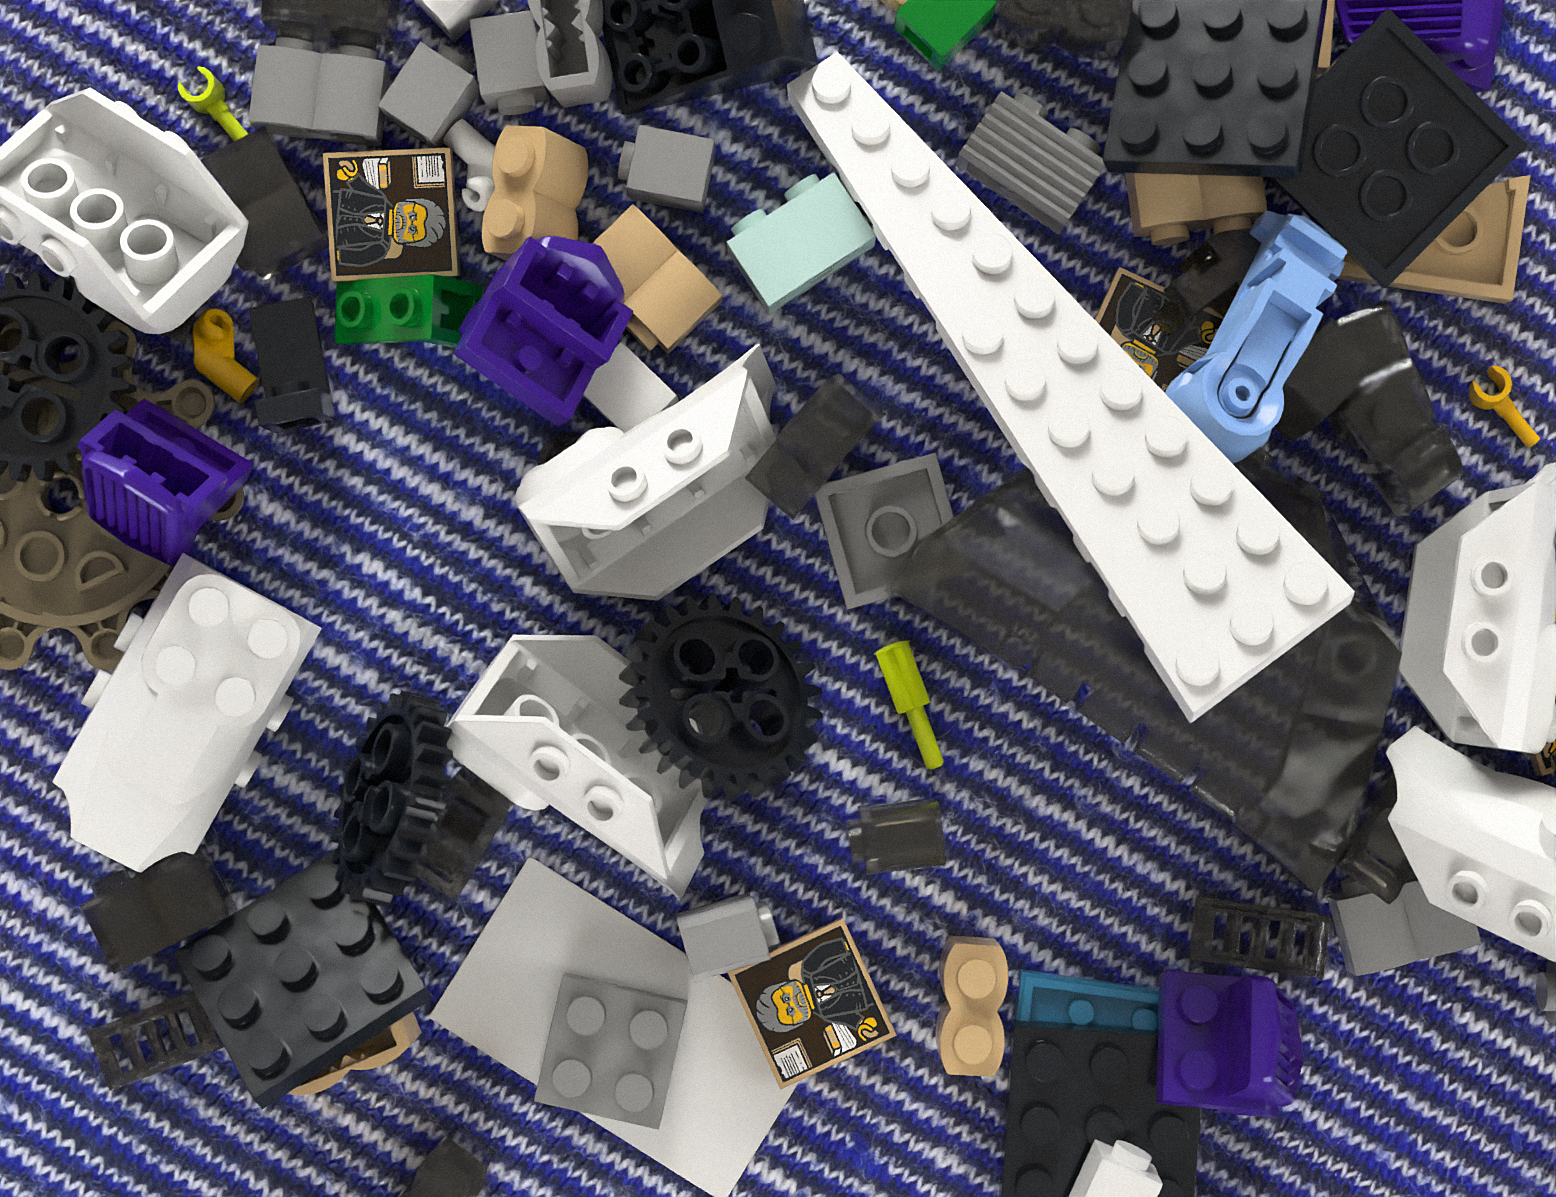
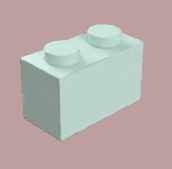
M834 172L821 181L816 174L804 178L784 194L788 201L769 215H766L763 209H758L744 217L731 228L735 237L727 241L728 253L769 315L869 251L875 245L876 235Z

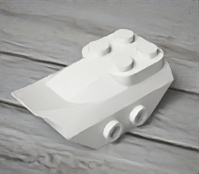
M87 88L51 102L0 147V238L11 245L20 243L35 252L56 274L63 277L73 276L78 291L84 297L131 327L147 334H162L174 330L204 304L231 275L232 268L243 248L249 221L181 137L170 131L163 132L144 121L127 104L121 101L113 102L95 90Z
M758 343L717 376L670 408L648 418L625 433L616 427L589 430L575 444L547 463L532 468L524 475L515 495L516 506L573 593L658 601L763 529L782 451L770 424L771 400L776 384L761 346Z
M1556 462L1546 464L1532 479L1523 485L1483 493L1414 545L1397 672L1450 743L1537 754L1542 751L1546 742L1552 743L1556 739V559L1553 544L1556 531Z
M182 553L145 617L142 618L132 613L113 646L124 652L112 675L100 669L81 704L92 710L52 781L64 791L71 819L70 837L141 873L155 862L181 851L194 855L233 784L244 788L256 770L262 754L253 749L265 728L276 732L286 717L294 698L285 693L322 628Z
M512 635L473 686L446 726L452 730L446 745L449 750L453 751V757L507 797L512 803L524 809L536 811L545 809L550 804L644 870L676 897L682 899L705 853L700 834V817L708 798L703 797L700 779L696 778L684 790L679 788L681 770L676 766H672L668 771L659 774L657 767L663 755L658 750L645 754L639 752L638 749L648 738L645 730L630 731L625 726L638 714L637 709L619 704V699L630 688H633V686L621 681L619 674L632 662L596 635ZM689 718L691 726L695 731L703 735L702 727L699 723Z
M1414 726L1392 743L1386 752L1393 767L1397 786V801L1388 817V821L1429 903L1556 962V788L1524 777L1496 772Z

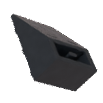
M602 0L604 12L602 30L621 113L624 115L764 84L819 64L804 0Z

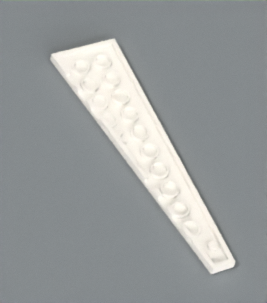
M838 52L787 84L789 102L829 164L833 165L839 172V179L853 201L859 202L873 223V232L885 251L888 249L891 251L904 271V280L916 299L919 297L922 299L935 319L936 330L1021 462L1032 471L1035 483L1050 507L1057 508L1073 533V542L1086 563L1091 561L1109 589L1108 597L1121 617L1126 616L1145 645V654L1190 724L1351 603L1355 591Z

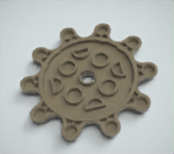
M18 321L9 323L0 333V347L3 352L11 351L21 340L22 329ZM112 321L105 331L121 330L129 337V340L124 345L115 350L116 354L127 355L134 359L137 350L135 334L128 326ZM83 353L71 362H59L63 375L70 374L78 369L82 362ZM0 360V374L72 401H79L82 397V392L79 389ZM132 368L120 372V379L137 386V392L118 395L117 403L129 411L145 398L195 429L205 424L213 415L215 397L212 390L203 382L195 379L183 380L162 393H148L141 390L135 383L132 376ZM55 403L47 404L37 414L36 425L41 435L49 434L59 423L60 414ZM80 452L76 454L78 473L74 475L67 473L57 463H54V477L51 482L39 480L34 473L33 467L26 483L11 480L9 465L0 476V669L14 670L21 668L30 660L41 635L51 629L62 628L69 630L77 636L88 663L93 667L103 671L115 670L124 652L113 646L127 623L131 610L138 603L146 599H155L175 567L126 546L88 516ZM70 478L78 488L81 502L79 505L76 504L71 511L59 514L49 504V490L58 480ZM243 487L209 520L222 521L237 515L244 503Z

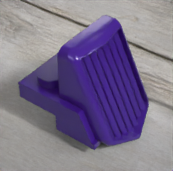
M1335 0L1334 7L1348 47L1384 10L1389 8L1474 93L1490 90L1504 0Z
M529 236L496 272L484 296L467 313L459 328V333L462 337L453 354L551 423L560 427L571 420L595 370L609 362L634 311L623 304L625 298L623 286L601 246L558 236H545L538 240Z
M145 398L126 414L115 409L79 441L78 445L82 456V473L88 516L126 546L170 566L176 565L182 553L189 556L199 528L247 482L254 464Z
M1165 970L1159 974L1156 1104L1213 1109L1214 1113L1277 1118L1278 1106L1286 1107L1292 1104L1296 1097L1304 1059L1296 1009L1292 1001L1273 980L1265 976L1247 975L1245 977L1172 970Z

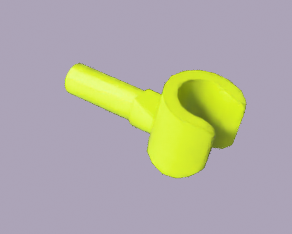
M198 66V70L208 80L207 89L199 96H192L182 83L179 82L178 91L180 95L197 112L210 114L215 121H218L243 152L248 150L255 141L231 114L230 109L224 103L225 90L222 84L208 69Z

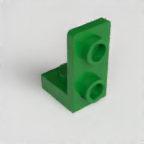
M435 274L339 281L336 286L335 342L344 345L421 341L456 348L462 337L459 333V328L467 313L482 298L483 286Z

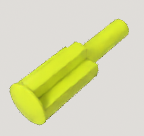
M910 641L895 642L879 649L874 655L878 659L897 713L902 714L906 712L925 766L932 770L942 766L944 760L924 709V705L930 703V699L909 646Z

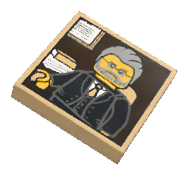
M453 148L323 153L331 281H353L429 274L460 276Z
M1119 267L1094 320L1165 393L1171 381L1195 361L1206 355L1225 314Z
M843 917L770 950L771 960L727 972L780 1090L897 1036Z

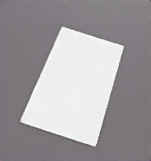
M529 857L430 1014V1018L535 1085H538L561 979L564 973L687 1000L688 1003L659 1130L583 1112L580 1113L713 1197H728L799 1081L780 1090L732 982L721 975L694 982L688 958L684 952L536 859Z

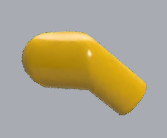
M218 308L205 310L193 325L192 343L195 368L241 404L254 392L259 383V378L235 361L233 321L229 314Z

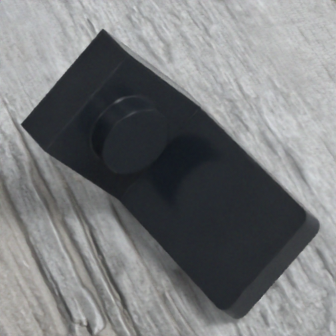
M308 297L251 308L249 316L265 393L264 399L254 400L259 426L273 433H279L337 421L313 301Z

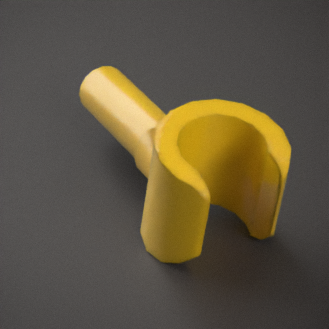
M1490 366L1487 374L1499 387V394L1494 396L1487 395L1473 380L1469 386V399L1473 405L1480 409H1494L1507 422L1527 448L1532 447L1540 440V437L1508 397L1512 387L1509 373L1500 366Z

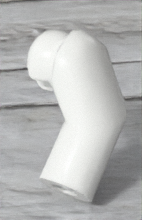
M460 119L449 129L443 139V143L448 148H453V152L467 163L466 188L462 189L464 203L473 211L482 212L485 211L489 198L495 190L492 177V161L495 146L464 119Z

